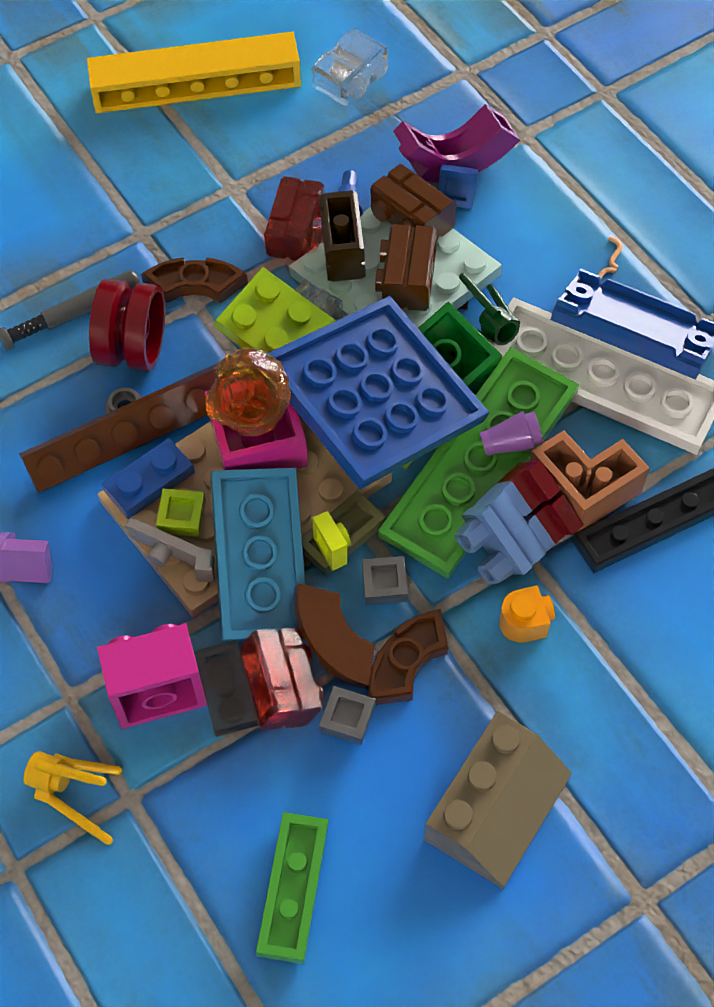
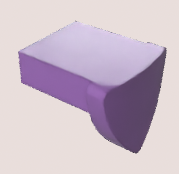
M0 532V582L50 583L53 568L48 541L16 539L15 533Z

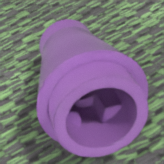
M521 411L498 425L480 432L487 456L498 453L531 451L535 448L534 446L544 443L535 412L524 414V411Z

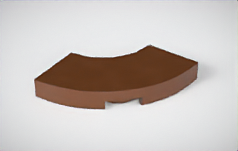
M184 257L157 264L141 274L143 283L156 284L162 287L166 303L188 295L206 296L221 303L248 283L247 274L232 264L214 258H206L205 261H184Z
M298 584L294 588L293 602L295 619L302 639L307 641L311 650L320 660L319 663L328 672L343 682L365 689L370 684L375 644L360 638L347 625L340 609V593Z
M441 609L420 614L400 625L394 630V634L385 642L380 651L377 652L371 668L368 696L376 699V705L413 700V683L420 669L432 659L448 654L449 647Z

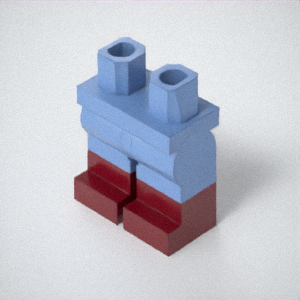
M540 460L518 463L480 498L474 507L469 508L461 515L465 523L454 535V538L467 553H475L480 547H484L489 556L477 567L478 572L488 584H498L510 575L526 574L532 568V565L538 562L564 536L574 534L584 525L564 494L556 495L560 488Z

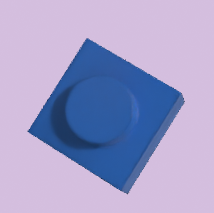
M442 164L438 190L456 202V207L472 209L478 169Z

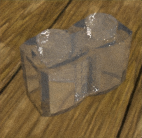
M356 29L348 31L337 42L334 49L324 53L311 69L313 88L344 106L349 105L355 99H360L365 93L367 85L376 79H380L386 73L389 64L387 60V47Z

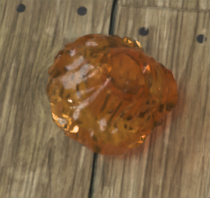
M241 348L235 353L228 354L221 362H218L217 367L214 368L215 384L207 391L205 398L206 411L209 418L218 421L220 425L228 426L244 436H260L274 429L277 422L283 418L285 409L289 406L291 399L289 377L284 371L281 361L272 355H268L264 350Z

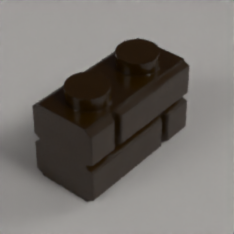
M350 190L322 193V195H319L327 280L336 282L362 279L366 277L357 192Z

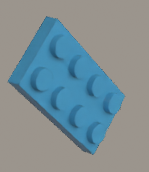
M296 468L211 471L210 482L221 643L302 638L296 623L293 602L294 588L298 584L305 585Z

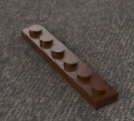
M236 354L19 453L35 489L40 493L208 415L206 391L244 383L241 375L244 371L247 372L248 379L251 381L243 357Z

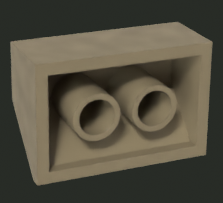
M497 711L427 820L424 840L496 886L504 889L571 777L572 772L538 734Z

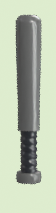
M132 270L110 278L126 281L131 291L137 284L141 283L138 275ZM98 285L41 311L37 317L27 320L18 326L16 325L7 330L5 327L0 328V343L4 350L8 351L14 348L15 342L25 339L27 336H31L46 328L50 330L91 312L92 302Z

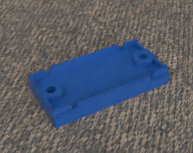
M583 269L579 270V273L565 289V292L557 299L550 319L695 380L714 348L713 321L702 318L697 322L696 314L611 279L600 283V276Z

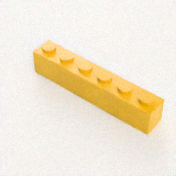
M294 31L87 58L90 89L96 114L301 87L300 59Z

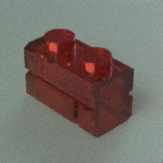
M287 176L281 178L264 233L266 254L269 257L282 259L289 257L290 260L296 261L306 253H309L313 248H318L322 239V227L319 226L321 220L319 195L324 193L322 182L306 179L303 182L300 178Z
M283 628L275 631V629H261L252 632L239 650L260 729L272 730L282 727L295 728L308 725L322 710L324 696L320 684L314 682L310 668L312 663L311 649L307 644H303L300 630L298 628Z

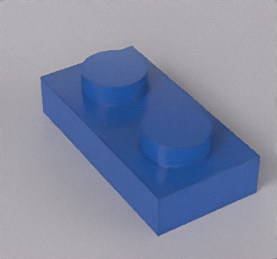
M168 438L101 484L107 496L126 518L130 519L160 498L163 488L173 489L193 475L195 470L190 460Z

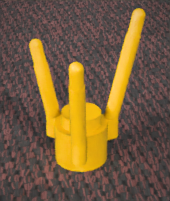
M36 751L30 757L23 776L24 784L36 789L34 799L48 803L92 836L98 838L106 845H111L113 838L56 797L54 792H63L68 786L70 779L104 786L107 782L106 778L85 771L120 775L122 768L105 763L73 759L58 753L53 756L42 751Z

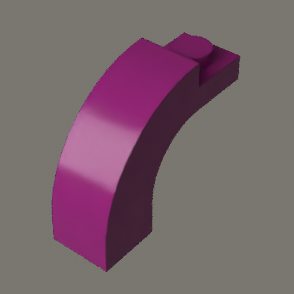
M486 104L464 125L443 135H428L404 121L393 131L401 144L398 147L399 151L410 162L417 175L425 181L439 183L442 164L478 169V172H481L501 159L520 141V138L505 116Z

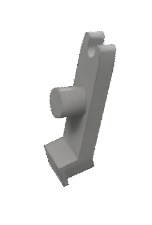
M130 518L124 526L129 530L127 533L129 537L152 547L147 558L154 565L164 567L170 556L194 566L197 581L215 582L213 550L199 548L133 518Z

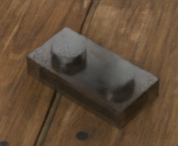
M237 640L194 651L215 737L259 726Z

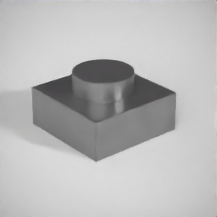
M404 556L362 559L365 605L408 602Z
M333 686L319 724V732L362 745L376 706V699Z

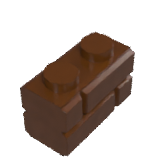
M401 163L389 171L387 176L384 175L374 182L370 188L371 210L374 216L381 222L388 221L392 225H411L412 228H415L416 225L434 226L436 229V241L439 236L442 237L452 230L456 224V202Z
M393 224L390 227L389 239L381 240L380 263H385L384 269L377 268L375 292H382V299L391 296L402 310L404 307H407L408 310L427 311L429 309L436 258V229L434 226L416 225L415 228H412L411 225Z

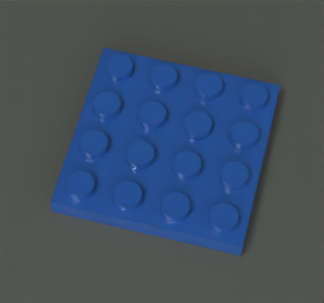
M391 296L263 355L260 363L262 369L359 490L483 423L489 414V411Z

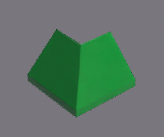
M449 301L418 327L420 332L474 395L478 393L502 359V354Z

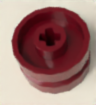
M114 279L101 280L94 295L89 322V347L92 361L96 365L117 367L125 359L127 366L131 369L153 370L159 359L165 328V297L162 287L156 284L139 283L131 291L126 281Z

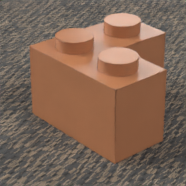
M565 430L531 450L530 461L540 460L560 488L556 495L564 494L584 525L576 532L595 524L641 494L650 467L624 439H621L590 459Z

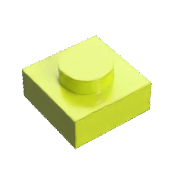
M328 511L312 517L313 538L331 570L333 571L347 565V547L351 546V540L344 525L341 522L335 524Z

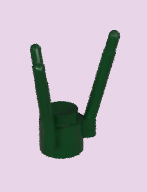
M461 273L459 279L485 308L479 317L482 331H478L491 344L494 342L499 346L510 343L519 332L520 320L512 314L493 284H488L487 290L497 307L490 302L465 273Z

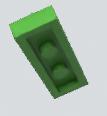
M287 812L282 813L257 944V957L298 964L305 963L329 819Z

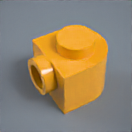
M538 585L509 593L503 600L499 617V627L502 634L507 639L517 643L547 638L551 624L550 621L555 620V610L550 596H541Z

